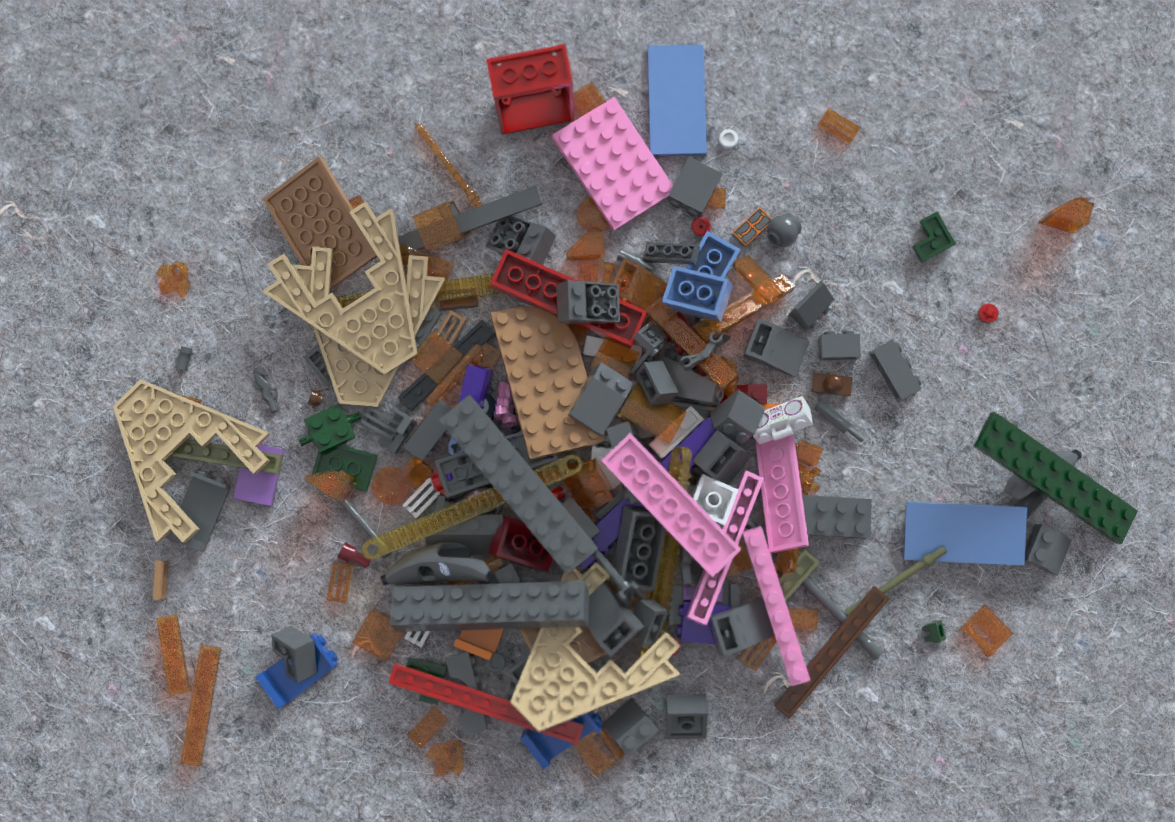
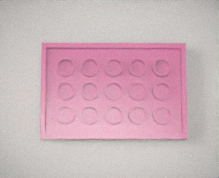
M615 97L551 136L613 231L666 199L673 188L672 183Z

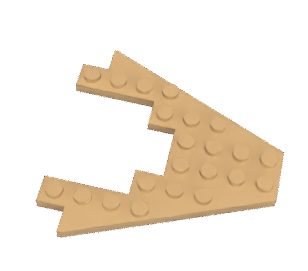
M365 201L349 213L380 259L379 263L365 271L375 287L373 290L345 308H342L333 293L316 302L287 256L282 254L267 264L278 281L265 288L263 292L383 374H387L418 354L394 211L391 208L376 218Z
M312 247L311 266L293 265L316 302L330 294L332 248ZM409 255L406 287L414 334L416 336L445 278L427 276L429 257ZM313 326L339 404L378 407L400 365L387 374H383Z
M141 379L113 405L151 529L157 542H161L173 531L182 543H187L200 530L163 489L177 475L165 460L191 435L202 447H206L218 435L255 475L270 462L258 448L270 436V433Z
M595 562L583 575L576 568L568 574L564 571L561 581H585L590 588V597L610 576ZM579 627L541 628L510 703L540 732L677 677L680 673L667 659L680 645L666 632L625 674L611 659L595 673L569 646L582 632Z

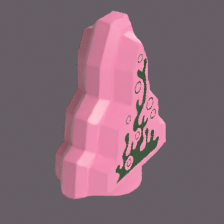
M502 381L497 389L494 418L501 421L502 427L511 428L519 424L509 384Z

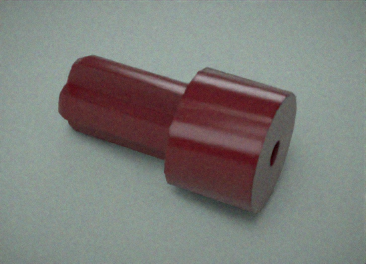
M347 542L344 543L337 558L347 563L352 561L363 568H367L371 562V558L356 551V547Z

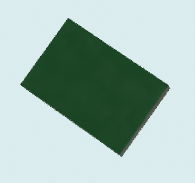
M343 445L323 454H320L318 451L311 477L368 492L378 455Z

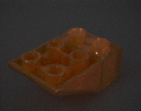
M624 258L612 283L619 284V299L646 310V316L659 321L666 306L662 303V299L668 283L643 266Z

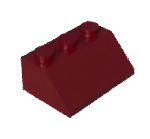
M509 517L505 518L494 534L488 555L547 573L553 559L525 523Z

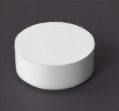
M731 129L722 131L719 136V144L724 149H732L738 142L737 133Z

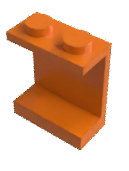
M504 629L462 630L460 637L455 640L453 646L484 659L493 660Z

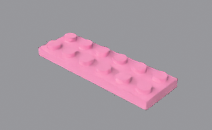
M794 434L777 441L773 439L760 445L755 439L759 475L764 478L761 491L769 552L776 553L809 546Z

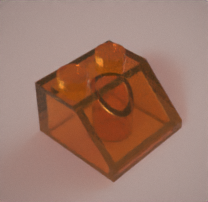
M1083 197L1074 198L1051 210L1039 220V224L1075 234L1089 224L1094 203L1089 202L1088 199Z
M604 339L589 371H592L602 362L628 379L640 352Z
M596 458L561 474L576 503L581 507L597 508L614 500L613 488Z
M331 470L311 474L304 478L336 501L342 503L345 502L356 486V483L352 481L354 477L342 470L340 472Z

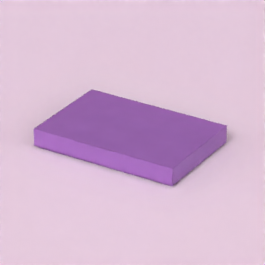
M264 445L258 447L262 452L284 454V449ZM240 468L233 499L272 506L279 474L259 471L255 475L249 469Z

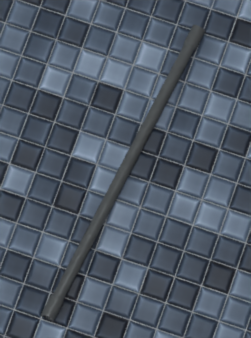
M694 463L696 467L691 471L694 476L698 477L704 474L710 477ZM750 517L748 518L745 525L748 529L759 527ZM763 531L764 536H765V539H766V542H767V545H768L767 534ZM784 551L772 553L786 568L793 562ZM807 577L802 582V585L842 624L847 616ZM863 632L858 636L856 640L875 660L882 655L883 651Z

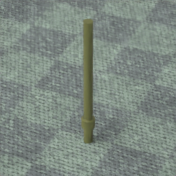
M942 546L931 554L927 553L922 557V560L878 589L884 594L927 565L929 567L934 564L936 559L947 553L946 549ZM859 602L845 610L848 616L859 604Z

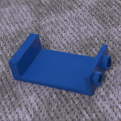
M314 633L309 636L314 640L317 669L315 675L299 683L286 676L285 661L282 658L269 669L255 677L278 709L285 706L339 665L337 655L333 650H328L325 645L327 642L321 634Z
M593 710L570 719L571 721L583 724L579 740L594 730L598 734L602 730V718L598 713H594ZM528 728L522 731L520 738L543 769L550 766L553 757L574 744Z

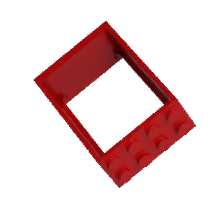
M565 44L486 59L501 135L575 121L573 79Z

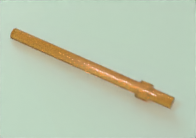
M418 123L415 128L465 192L468 201L474 204L475 207L482 206L483 203L479 200L480 196L470 188L424 126Z

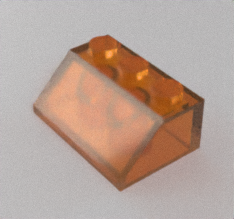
M637 382L617 416L627 422L629 421L630 424L662 443L669 445L687 412L671 402L669 404L650 405L641 384Z

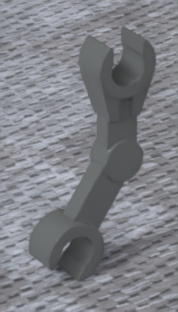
M715 331L712 332L709 336L710 342L701 353L683 356L680 359L681 364L690 362L688 365L683 366L684 370L689 371L699 362L708 360L715 347L723 343L722 335L718 340H713L716 337Z

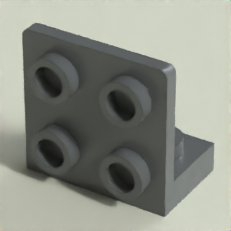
M649 322L633 336L637 344L647 351L630 371L632 374L639 370L644 362H652L657 352L659 353L666 345L664 341L668 336L653 322Z

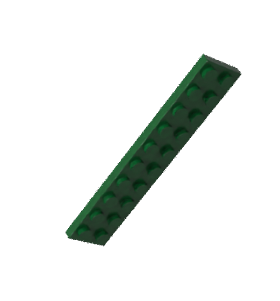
M990 412L973 447L1116 544L1123 543L1138 510L998 413Z

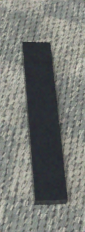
M481 320L399 395L398 398L412 412L495 336V333Z

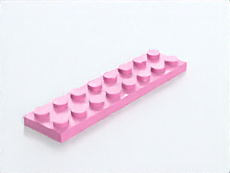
M631 433L601 460L711 577L715 576L741 550Z

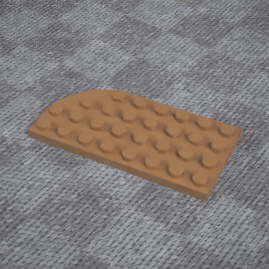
M523 306L491 312V321L529 461L605 443L604 434L600 437L568 416L587 380L578 342L565 323H558V318L553 314L534 307Z

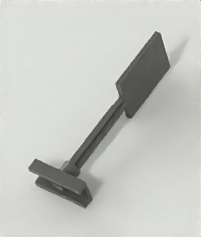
M572 497L563 504L564 508L591 540L601 532ZM598 549L592 553L593 557L619 586L620 592L618 594L629 609L632 607L629 601L635 598L636 595L641 599L644 597L639 586L634 581L630 584L628 581H624Z

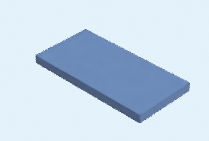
M704 45L648 46L650 152L653 156L706 155Z
M906 501L903 558L904 560L920 561L927 553L931 554L944 546L947 553L935 561L1024 566L1027 507Z

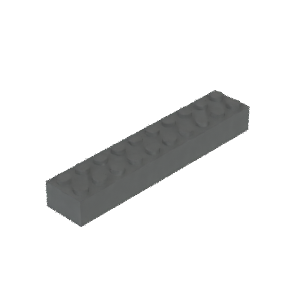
M468 395L439 419L441 424L566 574L570 573L598 549L472 396Z
M585 581L393 587L389 625L397 632L588 627L590 588Z

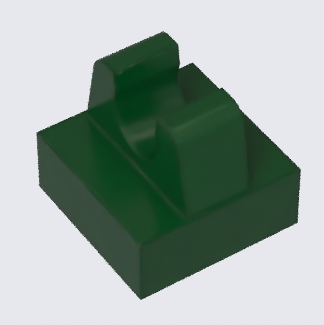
M942 620L933 621L922 627V631L929 630L931 633L930 636L924 638L926 642L939 643L946 639Z

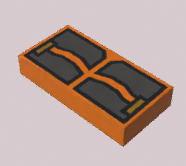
M759 207L732 234L746 247L768 226L772 219Z

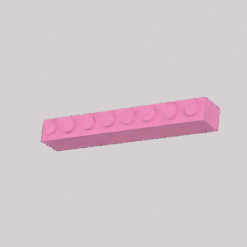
M748 471L743 472L736 487L738 489L726 525L722 527V530L737 545L764 479ZM732 559L713 577L705 569L703 570L686 613V619L701 625H707Z
M759 526L743 531L745 544L791 686L810 681L762 527Z

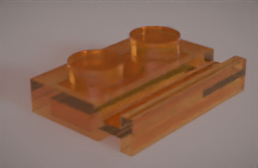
M593 81L573 93L574 105L582 116L607 102Z

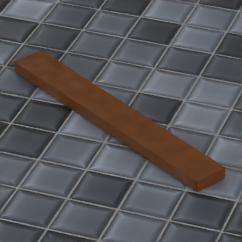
M873 586L806 666L810 681L794 686L790 685L774 704V707L790 719L890 598Z

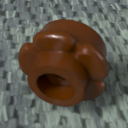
M313 390L308 404L312 405V408H315V405L320 406L323 398L320 390Z

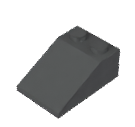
M599 363L589 374L568 416L601 437L626 399L633 383L604 363Z

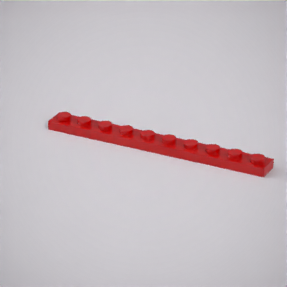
M395 663L388 681L390 684L537 731L510 703V700ZM567 720L542 730L540 733L578 744L583 724Z

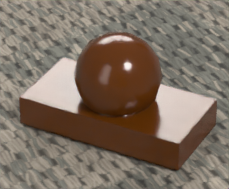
M814 373L812 392L850 397L853 377Z

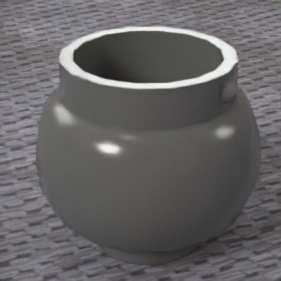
M790 213L777 216L767 226V238L774 246L788 247L796 241L798 234L801 233V224Z

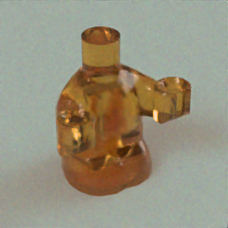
M799 463L798 469L802 493L807 495L810 489L816 493L820 486L814 482V477L820 476L819 473L822 471L814 467L813 470L808 472Z

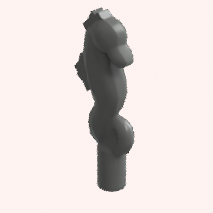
M256 367L253 371L255 379L253 387L259 390L262 389V398L268 403L270 412H277L276 392L270 390V384L264 378L269 373L265 372L264 368Z

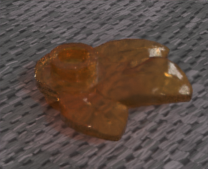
M174 262L172 265L165 264L157 270L156 275L162 278L160 281V291L162 294H169L176 290L181 297H185L188 293L190 282L187 275L189 271L183 262ZM177 268L180 269L179 275L176 273Z
M450 740L446 744L437 743L426 754V757L436 760L435 774L437 776L444 775L450 770L458 776L464 768V761L461 756L463 747L457 740ZM451 746L456 747V753L450 752Z

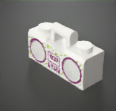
M801 396L765 410L753 437L760 445L773 439L777 441L794 434L793 430L797 431L813 425L810 407Z

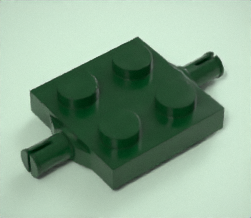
M340 404L334 405L304 419L309 435L298 440L301 446L313 442L320 454H323L355 439L351 423L362 418L359 412L347 416Z

